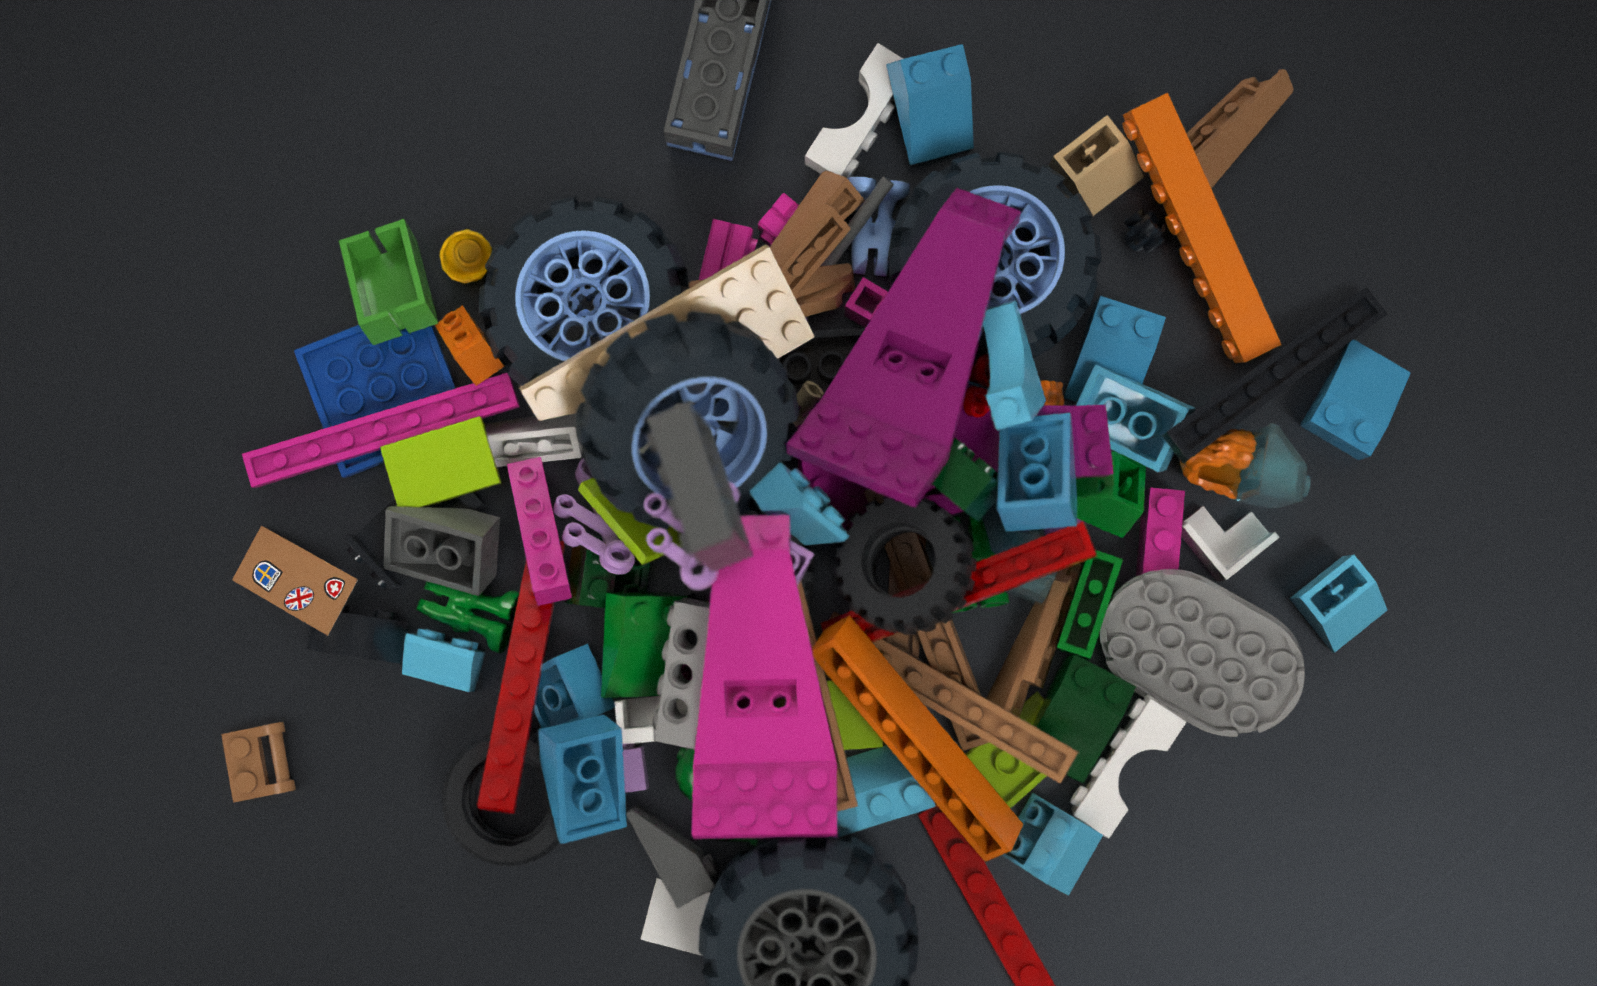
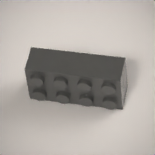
M689 401L647 418L651 429L647 433V439L655 454L659 453L662 464L657 466L658 473L665 487H670L673 498L669 499L668 503L674 518L677 521H681L684 532L680 533L679 536L685 552L688 555L692 554L698 564L703 563L712 572L754 556L709 423Z

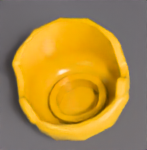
M469 229L454 232L445 240L440 250L439 256L442 270L451 280L463 284L478 281L487 273L485 265L492 253V248L488 240L479 232Z

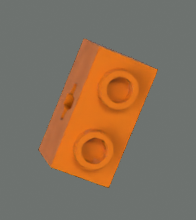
M463 305L455 311L447 313L438 324H435L454 359L475 386L504 367L499 358H494L491 348L483 335L484 333Z

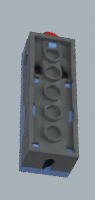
M695 0L663 131L667 146L733 161L771 0Z

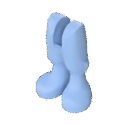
M847 178L864 200L868 198L876 187V180L872 178ZM890 180L894 185L879 204L875 223L872 222V217H870L852 241L851 262L853 274H865L869 257L868 249L872 248L875 249V257L873 259L874 276L887 277L889 261L887 259L892 230L895 224L892 215L898 200L907 197L910 193L909 183Z

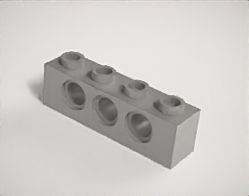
M683 598L675 601L669 610L667 623L668 626H671L669 640L665 642L662 658L666 661L664 674L661 675L657 687V693L661 695L659 709L655 711L652 727L656 730L654 741L695 749L710 602ZM688 629L693 630L697 634L698 642L696 646L691 645L686 638ZM683 664L691 668L693 673L692 680H687L682 675L681 667ZM677 699H681L686 703L688 708L686 715L678 711L676 706Z

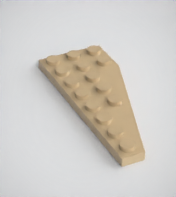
M763 245L519 387L538 421L576 413L580 403H585L586 401L581 393V389L592 366L596 363L604 367L610 359L606 348L626 331L633 338L647 330L646 320L673 313L678 322L686 321L688 312L692 311L719 314L726 324L728 322H740L759 335L777 359L815 336L770 247Z

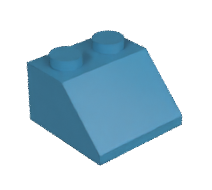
M588 644L543 663L534 709L542 728L595 717L615 708L612 698L601 697L602 675Z

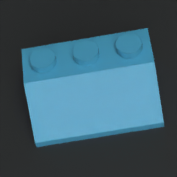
M887 745L847 757L858 807L838 811V837L936 807L933 799Z

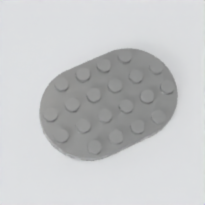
M1154 570L1136 576L1126 582L1115 592L1109 601L1100 629V643L1102 644L1109 669L1117 677L1135 685V693L1144 698L1147 694L1181 715L1186 722L1212 734L1238 737V733H1248L1257 730L1260 733L1280 723L1298 703L1304 687L1305 670L1301 648L1292 632L1276 617L1213 581L1184 570Z

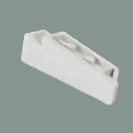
M576 413L538 421L536 416L484 424L497 467L541 457L542 462L582 457V445L576 436Z

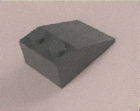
M389 506L385 511L384 569L479 596L496 577L500 517L462 508Z
M638 804L626 813L677 909L715 888L720 870L711 853L705 855L699 846Z

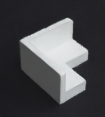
M1204 506L1197 509L1182 522L1181 537L1217 582L1229 579L1279 538L1276 532L1269 533L1252 512H1248L1225 532Z
M661 696L615 701L616 724L622 728L623 744L653 742L655 740L656 730L652 727L655 711L659 709ZM677 699L676 706L678 711L686 715L688 711L686 703L681 699Z

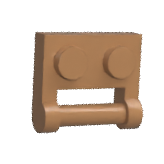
M284 722L221 734L233 803L296 790L295 781L290 779L282 734V732H286ZM267 735L269 737L277 782L274 784H269L261 737Z

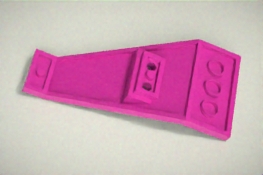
M741 516L754 556L719 569L717 578L712 584L693 764L692 837L694 839L838 837L837 761L790 555V516ZM784 698L786 705L782 708H776L774 706L775 700ZM742 699H749L751 701L749 707L745 709L739 708L738 703Z

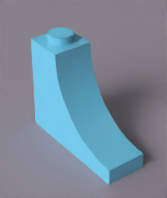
M1016 300L987 308L983 323L990 361V386L986 397L996 430L1032 421L1046 402Z

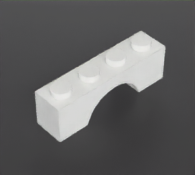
M877 43L859 72V82L868 97L866 112L856 123L849 127L841 129L823 127L805 155V165L820 174L827 170L846 178L852 177L859 165V162L856 160L862 149L866 152L870 149L877 137V133L874 132L880 121L886 123L895 109V105L892 104L894 96L886 64L903 58Z
M1148 694L1143 700L1138 698L1128 712V716L1131 719L1124 729L1119 727L1114 732L1108 743L1111 749L1105 758L1101 756L1098 758L1089 773L1092 775V778L1086 787L1080 785L1070 800V803L1073 804L1071 808L1073 816L1107 838H1110L1128 811L1118 788L1119 775L1124 764L1133 755L1141 751L1150 749L1168 751L1186 724V720L1181 715Z

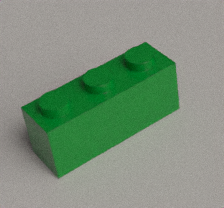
M1095 550L1097 556L1086 560L1056 648L1058 651L1070 655L1075 654L1088 661L1092 657L1123 561L1122 558Z

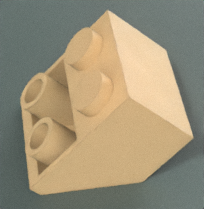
M1108 115L1054 155L1048 165L1065 177L1063 184L1073 195L1081 194L1093 216L1144 177L1128 140Z

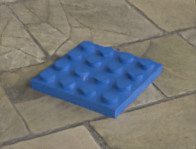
M357 325L294 350L323 429L456 389L457 386L433 325L412 333H408L406 328L402 329V336L376 345H372L360 326ZM381 450L339 462L337 466L341 476L347 478L383 464L384 459Z

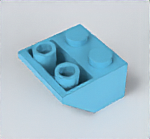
M779 462L749 491L761 511L767 516L789 515L791 535L804 545L844 542L849 537L841 525L845 521L844 518L833 506H828V503L831 501L829 496L817 485L812 489L809 486V480L797 468L791 471Z
M1354 554L1339 558L1289 598L1332 653H1335L1387 611L1377 582Z
M418 629L417 634L406 633L402 667L403 675L466 692H475L486 651L477 649L479 643L463 638H452L451 642L445 641L444 633L429 629Z
M1032 793L1018 817L1024 825L1012 851L1002 856L1047 885L1069 896L1103 835Z

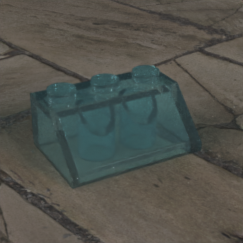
M1269 424L1252 432L1257 442L1256 450L1252 453L1254 459L1248 468L1242 469L1240 472L1241 482L1237 489L1238 496L1235 502L1272 509L1302 502L1303 497H1306L1309 493L1311 483L1310 476H1306L1307 464L1278 425Z

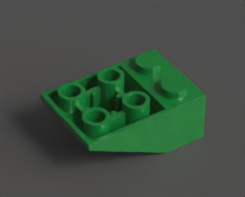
M1111 451L1113 475L1107 477L1076 478L1077 519L1123 538L1144 512L1146 466L1118 452Z

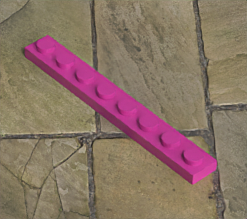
M508 373L488 378L477 386L474 383L243 453L242 457L250 485L253 488H257L381 450L380 447L475 417L481 416L486 418L518 408L520 405L512 379Z

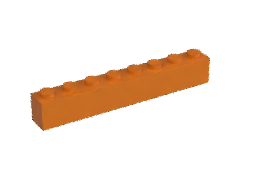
M1166 93L1123 114L1122 116L1125 120L1122 123L1127 138L1130 141L1134 140L1139 151L1137 154L1138 163L1145 173L1148 172L1152 179L1153 185H1151L1153 196L1159 204H1163L1168 215L1165 217L1167 227L1173 235H1177L1182 247L1179 248L1180 255L1184 263L1188 267L1191 266L1196 276L1193 280L1194 286L1198 294L1202 298L1205 297L1210 307L1208 317L1212 325L1216 329H1220L1224 338L1222 347L1226 356L1230 360L1233 359L1235 363H1246L1281 346L1282 344L1169 94Z
M850 615L826 628L812 647L813 658L985 862L1012 851L1024 824Z

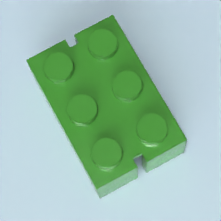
M405 219L375 228L376 235L387 251L383 254L369 231L339 240L358 324L372 345L402 336L401 330L405 328L408 333H412L438 324L418 242Z

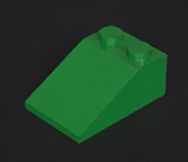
M606 592L602 698L661 696L657 693V687L661 675L664 674L666 661L662 658L664 644L670 637L671 626H668L667 623L668 613L675 601L688 598V596L669 592Z

